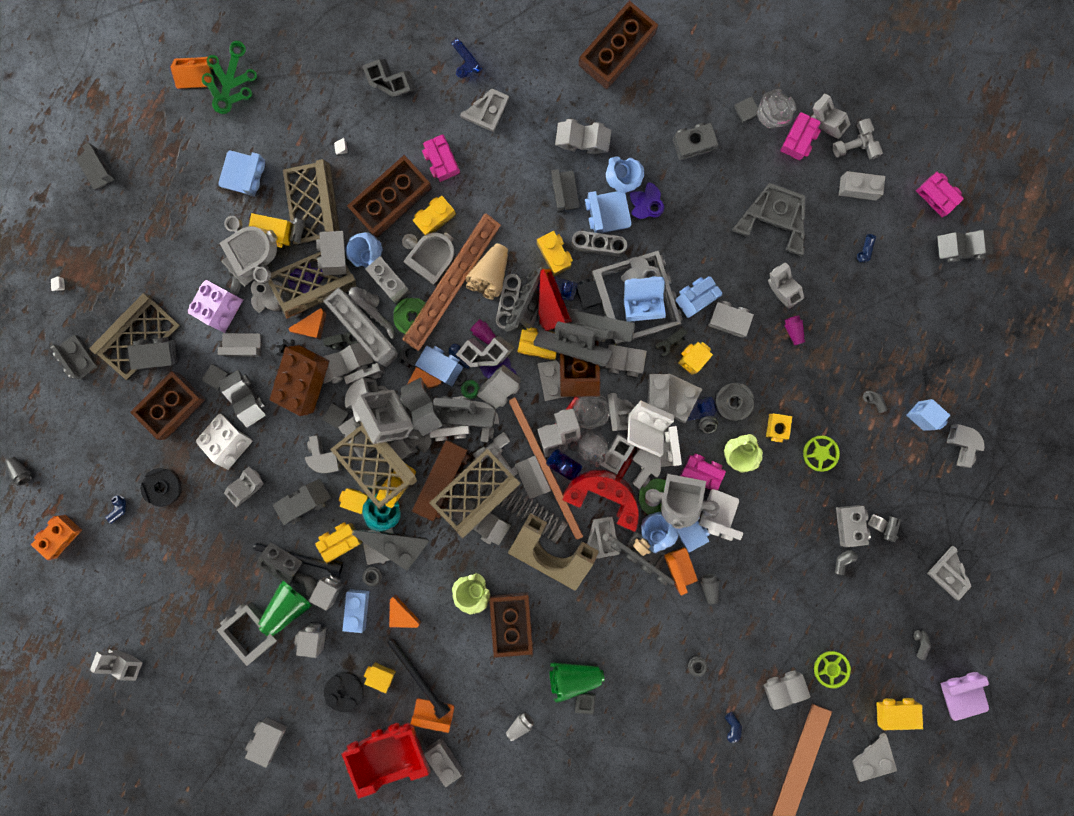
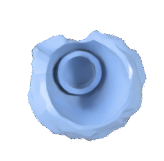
M620 157L609 159L606 180L610 187L626 193L635 190L641 185L644 177V168L640 161L633 158L623 160Z
M364 232L350 237L345 248V255L356 267L363 266L367 268L381 256L383 249L381 242L375 236Z
M661 512L649 514L642 520V537L647 539L651 546L649 549L653 553L665 550L667 547L675 544L678 538V529L669 524L663 518Z

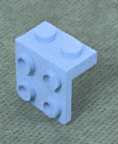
M228 151L219 179V186L255 196L260 186V177L265 168V160L260 154L253 152L250 156L235 151Z
M596 191L588 193L585 205L586 210H590L589 225L590 229H594V233L602 234L631 227L625 193L620 191L596 195Z
M664 277L633 278L625 281L624 307L626 321L665 318L666 312L663 300Z

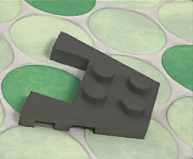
M769 183L734 226L732 232L748 237L755 219L792 232L785 251L803 256L805 195Z

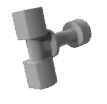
M870 118L864 119L857 124L860 134L856 140L843 143V141L833 143V152L837 158L846 155L847 150L859 146L861 149H866L869 160L880 157L883 154L879 141H875L872 135L874 128Z
M505 432L494 438V442L487 447L483 446L473 453L476 459L488 448L513 476L519 473L516 467L511 468L501 454L503 452L502 447L511 441ZM487 454V455L481 460V462L484 461L486 458H488V457H490V456ZM506 473L502 475L505 479L508 477Z

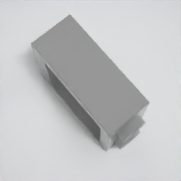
M378 257L365 268L396 305L411 293L381 257Z
M394 390L363 393L354 405V409L373 444L407 438L414 427ZM385 406L394 423L379 425L370 408Z
M252 602L247 605L245 603L240 605L235 610L236 614L232 618L228 616L220 622L222 626L217 630L246 666L281 638L278 633L274 636L269 634L264 642L248 654L232 635L228 628L246 612L257 626L261 627L258 623L262 614Z

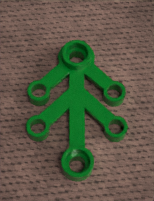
M233 41L229 47L231 58L226 75L219 65L217 56L210 55L206 60L207 65L213 68L223 86L220 94L214 84V77L210 73H205L201 78L202 83L208 87L214 98L212 107L219 114H227L231 110L232 104L242 99L248 100L252 95L248 87H243L239 93L229 96L230 89L247 81L253 82L257 77L253 69H248L244 74L234 78L238 60L246 51L245 45L241 41ZM233 48H239L240 53H235ZM209 59H215L216 64H211L209 62ZM251 72L254 78H249L247 73ZM204 77H210L211 82H205ZM242 91H248L249 96L245 97ZM218 102H224L225 107H219Z

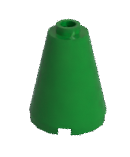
M282 581L258 623L261 626L259 630L267 637L269 634L274 636L309 610L312 604L285 581Z
M557 662L550 664V667H553V671L549 672L552 694L557 695V698L554 699L556 703L598 688L604 682V672L597 666Z

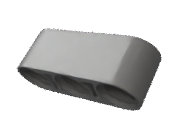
M578 231L572 237V247L580 252L620 257L627 249V241L620 236ZM578 237H582L585 239L586 243L584 245H578L575 242V239ZM596 240H602L604 242V247L597 248L594 245V242ZM621 243L623 249L617 251L614 249L613 244Z
M516 274L507 275L503 283L496 316L497 326L501 330H504L506 326L499 323L500 319L504 316L508 317L514 310L513 305L506 307L503 304L504 300L511 298L515 303L520 296L521 280ZM516 280L518 285L516 288H509L508 282Z

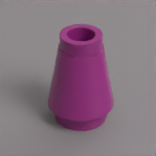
M799 315L785 319L784 326L794 345L804 343L803 319H800Z
M481 319L470 329L473 336L488 345L496 337L486 321Z

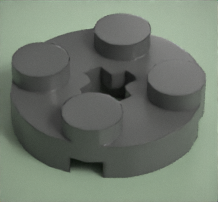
M731 383L723 386L718 391L714 403L718 413L724 419L738 421L745 419L753 411L754 396L752 391L744 384ZM737 397L739 399V406H731L730 399Z

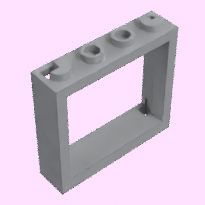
M659 250L639 257L646 259L647 262L653 261L654 267L660 272V277H664L663 295L672 322L633 334L632 340L682 324V313L680 309L677 310L675 304L677 297L674 291L671 292L669 285L672 283L669 273H665V259L659 254ZM630 259L592 271V277L596 281L605 317L615 319L603 276L632 268ZM612 338L614 345H619L626 342Z
M337 288L324 300L327 306L376 362L388 367L398 358L399 352L360 307L352 301L350 296L340 288Z

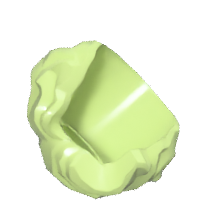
M752 434L742 435L729 440L724 449L727 464L740 473L757 469L762 461V449L759 448L757 438Z
M475 573L461 577L454 583L452 588L455 606L462 612L471 615L480 613L487 608L490 591L486 587L485 579L480 574Z

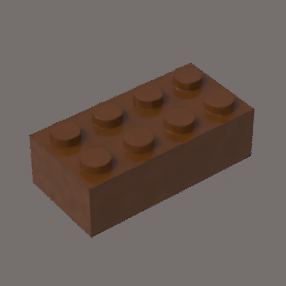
M629 0L579 57L578 66L605 89H608L655 36L658 24Z
M403 155L349 203L347 207L369 232L378 238L432 189V186L413 163Z
M445 441L412 512L431 521L442 517L429 502L461 473L462 465L466 466L471 457L468 454L470 450L452 441ZM441 497L436 504L441 509H446L443 505L450 498Z

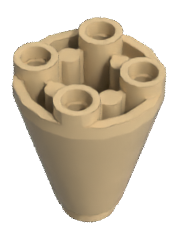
M495 244L494 247H491L468 273L466 288L482 293L489 300L500 296L508 259V249L501 244Z

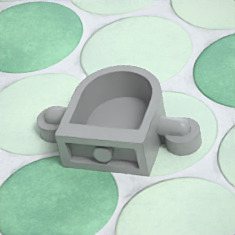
M228 216L224 222L225 228L235 233L220 242V245L237 276L247 278L253 274L257 282H268L271 278V272L264 266L268 265L277 253L276 234L272 230L268 231L253 226L242 228V220L239 217Z
M444 232V234L429 233L418 241L413 234H407L403 237L402 244L407 250L412 251L403 262L436 287L455 259V249L452 244L454 238L447 232Z
M667 474L664 493L650 489L645 495V502L649 506L654 507L662 503L661 513L663 518L677 529L695 524L700 517L701 511H703L706 517L715 518L720 509L719 504L715 501H703L706 481Z

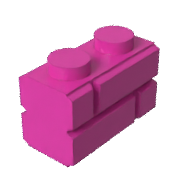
M800 112L780 151L791 155V157L797 160H801L804 156L808 157L813 147L810 145L812 139L816 140L821 132V129L818 128L821 122Z
M444 134L423 143L425 149L422 150L426 161L430 160L432 167L429 168L433 178L438 177L439 182H442L460 173Z
M938 172L931 175L916 190L942 218L964 200L961 196V191L957 187H952L948 183V178Z
M694 453V456L688 455L679 476L706 481L705 488L718 491L726 473L722 469L723 466L714 461L709 464L704 461L705 457Z

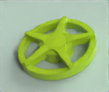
M827 436L811 438L803 449L805 463L815 471L823 472L832 469L837 464L840 456L838 445ZM816 439H826L830 443L826 446H820ZM813 442L816 448L812 454L807 455L808 446ZM832 444L836 451L835 458L832 457L829 452V449L832 446ZM809 457H814L818 461V468L811 465L808 461ZM827 459L834 461L829 467L822 469L823 461Z
M825 652L817 658L814 664L815 677L825 687H841L850 677V663L844 655L838 652ZM828 655H838L834 662H829L825 658ZM823 659L825 663L824 669L818 672V665ZM841 659L846 664L847 672L841 671L838 665ZM826 674L829 676L830 684L824 683L819 675ZM840 674L845 675L841 682L834 684V678Z

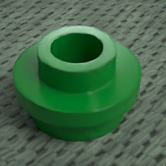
M467 380L461 386V393L466 398L474 399L478 395L480 386L474 380ZM469 386L474 387L473 393L467 392Z

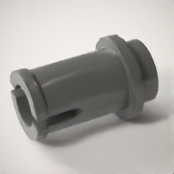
M294 218L291 221L293 225L289 240L301 243L304 226L306 227L305 220Z
M889 517L886 532L883 533L885 540L895 542L899 538L897 534L901 519Z

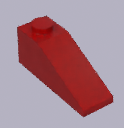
M551 269L540 271L538 314L540 325L545 331L555 330L558 321L567 324L572 322Z

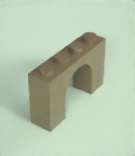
M530 513L508 554L576 591L593 566L599 551L581 542L575 553L568 558H558L550 555L542 548L539 541L547 522Z

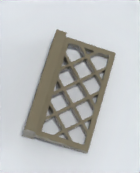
M321 159L313 164L284 169L283 175L290 222L296 218L295 213L299 208L306 212L301 220L306 221L309 215L316 220L311 229L304 226L309 232L305 238L301 239V243L294 241L293 243L298 245L320 239V235L314 233L319 223L324 226L325 232L340 231L330 164ZM316 169V176L311 181L306 175L309 170ZM298 173L300 175L295 184L290 182L289 174ZM303 179L310 182L305 192L298 188ZM314 186L319 189L316 199L308 195ZM296 189L303 194L298 203L293 201L292 197ZM306 197L313 201L308 210L301 207ZM316 205H319L322 209V213L318 218L311 214Z
M320 251L272 272L268 283L286 319L323 303L337 288H340L343 292H348L350 288L356 287V280L353 274L350 273L347 265L346 275L341 278L333 275L323 276V273L320 272L321 269L316 271L307 268L310 262H318L317 257H321ZM294 269L303 270L300 278L290 276L291 271ZM305 272L315 274L313 283L303 280ZM278 276L285 278L282 286L274 284L271 279ZM318 276L328 278L327 284L323 286L316 284ZM288 279L298 282L295 290L285 288ZM301 283L311 286L309 292L305 294L298 292ZM283 291L293 294L292 299L283 303L281 299Z
M143 293L89 349L94 354L99 355L125 380H128L138 369L130 370L127 374L121 369V361H129V359H121L120 348H128L127 346L133 345L134 334H144V339H148L147 334L158 333V338H161V333H166L163 337H170L180 327V324L163 310L151 296ZM151 305L157 309V318H147L146 310ZM136 320H143L144 332H133V323ZM147 320H157L158 331L147 332ZM161 320H169L174 326L169 331H161ZM123 334H130V345L120 346V337ZM109 348H117V359H109L104 353Z
M362 422L361 426L330 449L378 509L383 507L406 487L412 486L417 482L416 476L387 442L372 443ZM362 432L366 437L365 444H355V437ZM343 446L350 447L349 456H340L337 451ZM354 447L364 448L363 458L352 457ZM367 448H373L378 451L377 459L366 458ZM352 460L362 461L361 471L351 469ZM366 461L376 462L375 472L364 471ZM379 462L390 465L389 473L378 472ZM364 475L374 476L373 486L363 484ZM377 476L388 477L387 487L376 486ZM391 477H399L404 482L398 488L390 487ZM376 489L387 490L386 497L378 502L375 498Z
M487 448L429 503L464 538L520 482ZM488 454L493 460L492 468H481V460ZM479 462V467L473 468ZM470 470H478V482L467 481V473ZM481 470L492 471V482H481ZM495 471H504L508 477L503 482H495ZM455 484H464V495H452V487ZM466 484H478V496L466 495ZM480 484L492 485V492L488 496H480ZM441 497L450 498L449 509H441L436 502ZM452 498H464L463 509H452ZM466 498H477V507L475 509H466ZM451 512H463V520L458 525L451 520Z

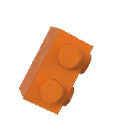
M66 515L52 517L48 521V526L45 530L38 532L34 537L35 541L31 544L47 560L56 559L82 531Z

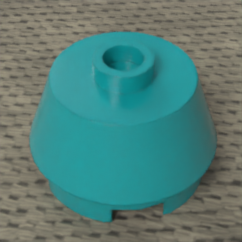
M369 498L362 508L366 525L376 532H383L394 527L401 517L398 501L393 508L384 505L378 509Z

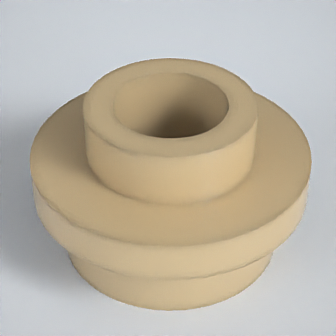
M643 538L641 540L635 539L633 547L640 554L645 556L651 552L649 550L651 546Z

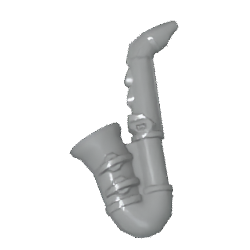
M358 287L350 288L349 296L352 301L363 308L370 315V318H374L375 322H379L380 326H384L389 337L394 339L395 332L392 325L376 308L379 304L378 295L371 294L370 292L367 293L365 289L362 290Z

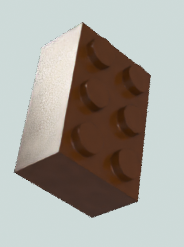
M595 340L596 346H599V341ZM560 353L561 397L600 396V365Z
M300 345L285 347L270 401L299 416L314 413L330 360Z
M171 371L130 413L157 440H166L206 399L179 372Z
M529 592L490 595L494 658L533 655Z

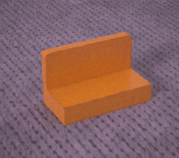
M208 57L174 59L170 68L176 88L207 87L202 83L201 78L205 73L212 75V68L206 63ZM209 59V62L214 65L213 59ZM204 77L205 82H211L210 77Z
M682 547L664 555L672 579L675 581V587L680 595L688 593L687 585L698 581L687 549Z
M417 698L411 724L416 727L449 733L454 705L447 704L451 710L438 720L434 714L435 711L433 710L434 706L429 700Z

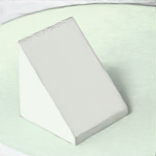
M344 138L334 143L336 155L348 153L347 143Z
M55 277L51 279V291L65 290L64 278Z
M875 514L872 515L868 522L869 526L882 533L888 524L885 519Z

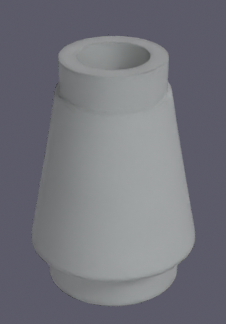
M527 713L519 714L506 731V735L511 741L532 730L535 723L531 716Z

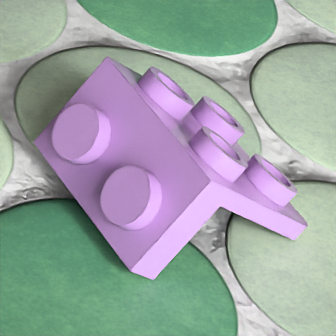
M205 280L200 286L193 302H191L188 313L207 325L225 333L243 299Z
M978 672L968 673L966 676L951 678L946 682L940 683L950 717L954 721L989 710L983 689L984 686L989 685L988 679Z

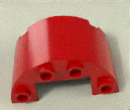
M590 470L576 476L565 488L562 500L581 508L588 490L621 504L616 514L619 517L617 524L634 532L636 531L638 524L636 497L631 486L618 474L607 470Z
M395 723L390 725L387 730H375L371 733L370 737L360 742L355 741L348 744L347 750L341 754L358 799L376 793L382 785L406 777H410V780L413 781L428 776L431 772L415 728L410 723L404 725Z

